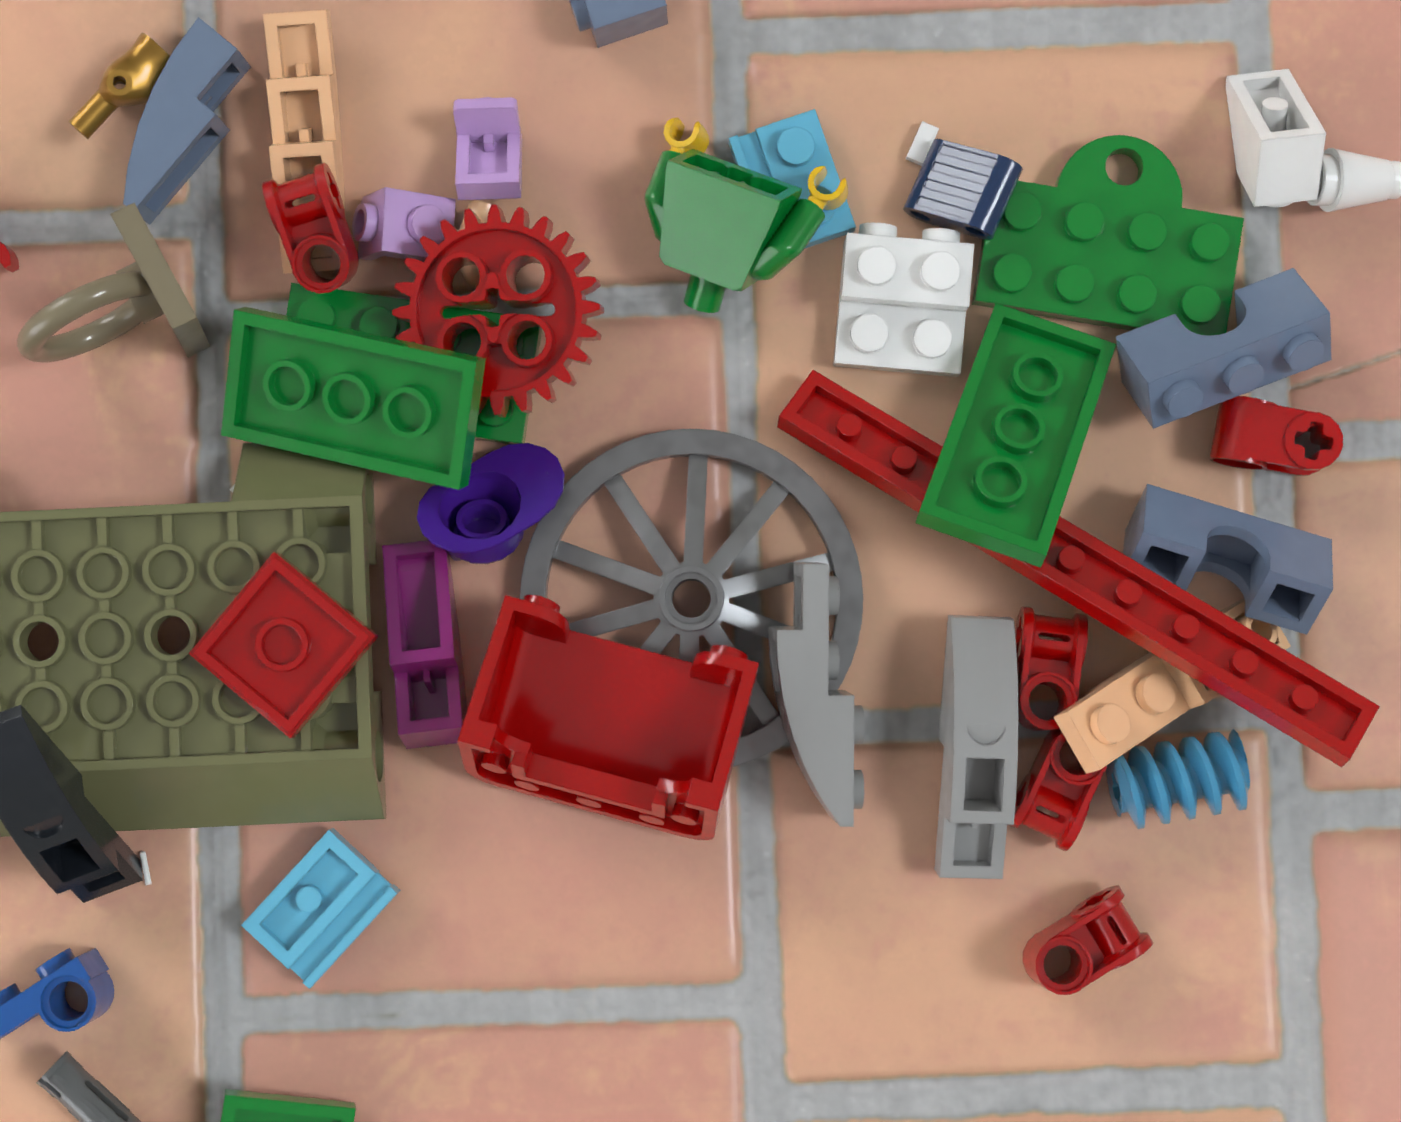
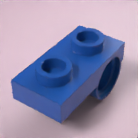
M68 948L35 969L41 980L21 992L16 983L0 991V1039L38 1015L41 1016L49 1027L62 1032L78 1030L102 1016L113 1002L114 985L107 972L109 968L98 950L94 948L75 957L71 949ZM69 981L78 983L85 989L88 996V1006L85 1012L76 1011L67 1003L65 988Z

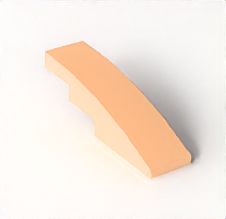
M330 10L263 14L270 79H266L273 140V144L269 146L272 179L278 184L314 173L315 165L325 162L336 180L346 218L342 141ZM312 194L293 201V205L297 206L313 201L315 195ZM279 235L283 274L293 273ZM321 244L317 245L313 250L311 264L315 272L340 270V258L330 246Z

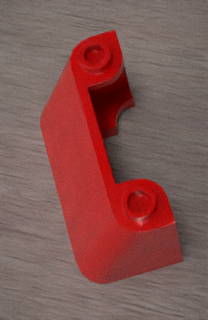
M505 595L457 740L466 772L476 779L501 788L685 838L712 840L715 836L759 662L748 660V656L744 652L725 645H713L710 647V651L697 653L694 656L693 663L572 631L569 628L567 618L559 613L560 606L548 598L538 595H525L523 599H518Z

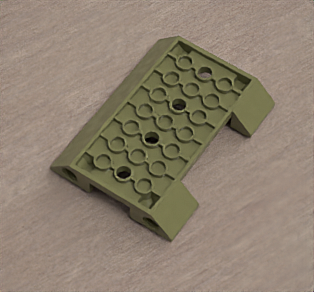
M243 443L232 500L229 502L0 512V712L18 705H22L81 773L85 797L115 831L386 819L382 691H374L372 645L295 738L286 736L189 655V652L274 551L285 557L371 629L369 565L377 564L373 470L261 444ZM176 616L187 624L190 631V639L184 650L172 655L161 648L157 633L160 625L166 619ZM45 622L56 630L59 643L56 652L50 658L39 660L29 650L28 637L36 625ZM0 820V837L11 836Z

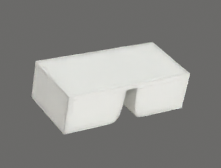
M922 121L906 160L922 166L939 128Z

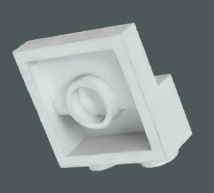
M875 222L860 224L859 234L847 233L843 245L833 366L958 377L961 374L965 317L970 303L974 244L960 243L961 233L945 228L924 229L922 231V239L897 237L896 226Z

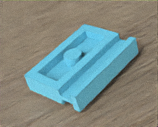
M815 109L757 128L755 132L729 138L728 144L736 165L802 188L799 199H808L810 196L808 177L810 172L816 167L825 166L827 169V175L823 182L819 184L817 191L822 194H831L836 191L840 184V179ZM847 199L840 207L834 210H822L825 214V219L805 249L855 231L856 225Z
M331 828L241 926L287 969L291 968L303 980L302 983L310 989L401 890L384 878L368 859L334 828Z

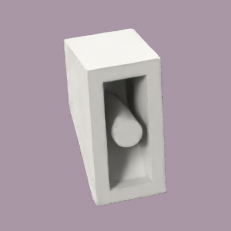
M1281 69L1227 76L1226 94L1236 171L1253 206L1285 207L1293 202L1317 200L1326 132L1290 70Z

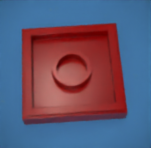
M274 551L189 652V655L286 736L295 738L379 636L285 557Z

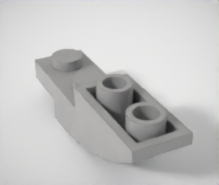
M794 562L793 626H768L769 658L775 698L782 725L795 760L812 792L828 815L840 827H854V809H862L864 804L862 770H854V744H863L864 710L862 705H854L853 694L845 690H828L829 680H837L839 675L838 642L829 641V615H838L840 606L839 579L837 576H829V564L821 562Z
M948 615L939 741L943 744L944 750L934 870L940 878L1003 879L1007 824L1014 825L1017 789L1018 674L1014 619L1011 617Z

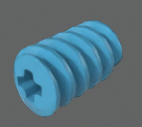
M1234 729L1230 732L1228 740L1220 732L1208 733L1204 738L1203 746L1195 737H1183L1179 743L1178 752L1169 741L1157 742L1154 747L1153 757L1144 746H1135L1129 752L1128 762L1121 755L1107 765V783L1113 807L1119 817H1121V813L1128 812L1138 829L1145 828L1148 808H1154L1162 824L1170 823L1172 804L1179 803L1186 818L1189 820L1196 818L1198 799L1204 798L1213 815L1221 814L1222 800L1225 794L1231 796L1238 810H1246L1250 774L1243 743Z

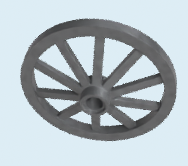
M677 429L647 434L626 441L586 464L564 485L563 493L555 508L539 521L525 556L521 577L520 599H523L525 595H538L547 598L553 559H557L654 595L652 600L569 623V628L572 631L597 636L659 618L661 622L640 649L661 654L672 638L678 634L680 635L679 659L693 663L694 656L699 653V636L704 635L710 646L725 645L735 648L720 625L722 621L768 639V626H788L731 604L729 599L794 582V562L725 580L722 576L789 494L812 520L828 552L794 562H821L829 564V572L833 571L834 576H837L839 579L840 606L838 615H835L833 633L830 640L838 642L839 675L837 680H829L828 690H838L847 674L858 644L863 614L862 575L858 556L851 535L839 511L828 495L811 476L776 450L736 434L707 429ZM689 456L684 562L679 563L621 475L653 461ZM708 457L745 466L773 481L772 485L707 564L703 563ZM603 486H606L663 573L661 577L561 541L567 527L577 512ZM686 581L700 582L710 593V605L698 617H685L679 614L673 606L674 591L680 584ZM756 680L749 705L763 727L741 736L733 767L758 759L788 742L781 717Z

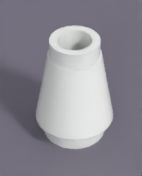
M1328 148L1323 153L1317 200L1307 202L1312 206H1320L1325 212H1331L1386 201L1387 199H1398L1401 196V162Z

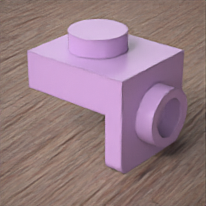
M483 97L455 100L453 105L457 132L455 186L458 200L521 198L522 133L517 100L512 97Z
M388 187L364 196L355 210L352 223L353 237L356 241H359V259L372 261L382 256L401 259L413 258L424 262L428 257V253L423 248L419 239L425 236L437 244L445 240L440 221L445 219L454 226L456 199Z

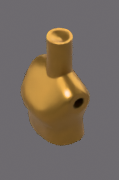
M142 32L133 46L106 68L99 89L68 122L85 138L89 139L118 107L146 104L153 86L169 60L170 55L153 39ZM117 84L125 85L123 89H117L115 86Z

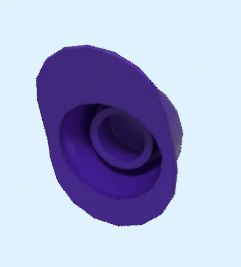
M530 443L503 446L489 452L471 464L468 486L457 490L433 485L428 489L419 502L417 521L422 535L435 547L448 551L454 561L463 560L471 564H490L501 561L515 551L523 539L524 530L539 522L555 508L563 493L565 474L558 458L545 447Z

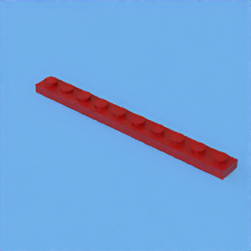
M815 370L811 371L780 413L777 428L918 513L943 446ZM1059 516L1041 568L970 543L1341 768L1353 756L1380 707Z

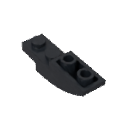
M22 705L0 712V820L39 875L56 894L71 890L83 903L143 881L140 859L85 797L81 773Z

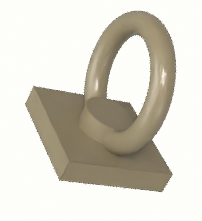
M135 203L127 205L110 215L136 262L116 271V274L97 279L64 294L34 314L18 334L17 347L23 357L33 362L42 363L75 357L109 343L127 333L141 322L145 324L164 314L188 358L211 347L192 307ZM128 299L112 312L87 325L66 333L54 335L64 326L93 310Z

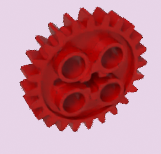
M497 204L491 205L487 223H482L476 213L470 208L464 210V229L458 230L443 219L440 221L445 240L437 244L433 240L422 236L419 240L428 253V257L424 262L413 258H406L404 261L407 267L417 275L414 282H399L395 284V289L410 297V304L393 309L392 315L403 321L410 322L411 328L401 332L395 338L454 351L455 339L461 332L471 328L477 329L480 334L481 345L476 356L486 358L478 415L483 410L487 399H490L494 415L499 417H506L510 399L515 400L522 412L531 413L533 406L532 394L536 392L548 402H555V391L551 383L558 378L562 382L574 387L577 382L568 366L572 361L585 365H590L592 359L580 349L582 340H601L602 335L586 325L587 318L604 313V307L601 304L586 300V295L594 292L601 286L600 281L596 277H579L578 275L587 267L591 260L584 252L566 256L575 240L567 231L557 235L550 241L553 222L546 216L540 218L530 229L529 213L523 207L516 209L510 223L506 222L504 213ZM527 264H542L545 275L540 288L529 294L519 293L515 284L516 275L519 270ZM464 266H477L480 273L478 286L469 295L457 296L452 285L455 274ZM499 297L509 306L516 309L539 307L545 304H551L555 307V312L550 316L517 313L503 314L500 316L499 326L480 314L458 316L451 319L443 317V311L448 307L480 310L494 309L497 307ZM527 328H542L546 338L545 347L542 352L535 358L521 359L516 347L520 334Z

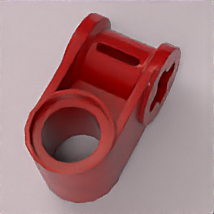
M325 162L317 164L314 167V173L280 184L273 179L263 182L262 191L268 213L276 231L281 237L297 282L308 291L318 294L332 292L350 282L357 273L359 265L358 251L345 218L339 188L329 166ZM312 194L315 195L313 201L297 206L293 205V201ZM317 245L330 246L338 254L341 266L335 279L323 278L314 271L311 264V256Z
M1237 396L1219 404L1209 460L1221 465L1242 469L1269 470L1295 476H1308L1331 465L1339 457L1343 448V433L1338 423L1330 416L1320 412L1279 406L1273 402L1258 398ZM1308 431L1311 432L1310 442L1320 445V451L1305 458V448L1302 445L1295 444V439Z
M1022 606L1015 628L1018 674V722L1023 727L1033 731L1059 729L1053 717L1078 701L1081 668L1084 663L1088 642V618L1086 614L1075 613L1072 619L1037 615L1032 607ZM1039 636L1060 638L1062 641L1041 639ZM1038 684L1049 686L1058 698L1057 711L1048 720L1038 718L1029 707L1030 693Z
M1059 728L1050 730L1046 735L1029 773L1021 782L1016 792L1014 825L1009 826L1018 828L1022 824L1054 839L1056 848L1068 851L1082 829L1089 810V804L1107 766L1088 774L1085 773L1082 767L1076 770L1064 769L1060 763L1059 754L1061 747L1067 740ZM1042 806L1059 814V816L1055 818L1036 809V807Z
M1116 885L1087 898L1068 915L1030 938L1023 950V965L1029 977L1040 986L1057 995H1071L1079 992L1082 988L1111 970L1120 968L1144 954L1153 945V940L1148 932L1140 933L1121 902L1125 895L1120 886ZM1059 945L1066 946L1071 956L1068 970L1062 976L1048 978L1044 970V959L1047 953Z

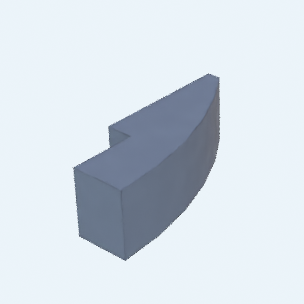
M199 17L174 49L153 86L137 127L127 167L123 204L127 206L135 203L142 218L149 225L230 131L214 111L251 68L236 47Z

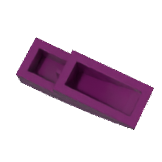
M429 540L383 545L389 663L394 672L398 736L406 749L457 744L467 712V701L449 553L446 550L435 547Z

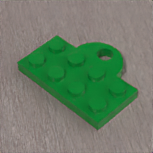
M1112 135L1089 142L1075 152L1061 170L1055 187L1023 181L1017 182L993 239H982L972 305L994 308L995 303H999L1032 315L1129 331L1176 314L1181 323L1193 333L1207 336L1224 334L1227 332L1244 218L1182 208L1183 197L1179 176L1171 161L1161 150L1145 140L1132 136ZM1115 154H1123L1133 159L1138 168L1136 182L1130 185H1119L1113 182L1106 172L1107 158Z

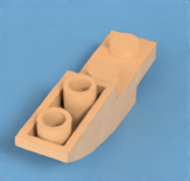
M1244 598L1221 611L1285 650L1291 647L1279 626L1245 616ZM1149 652L1085 692V697L1053 718L1083 770L1088 774L1101 770L1188 710L1204 705L1220 694Z

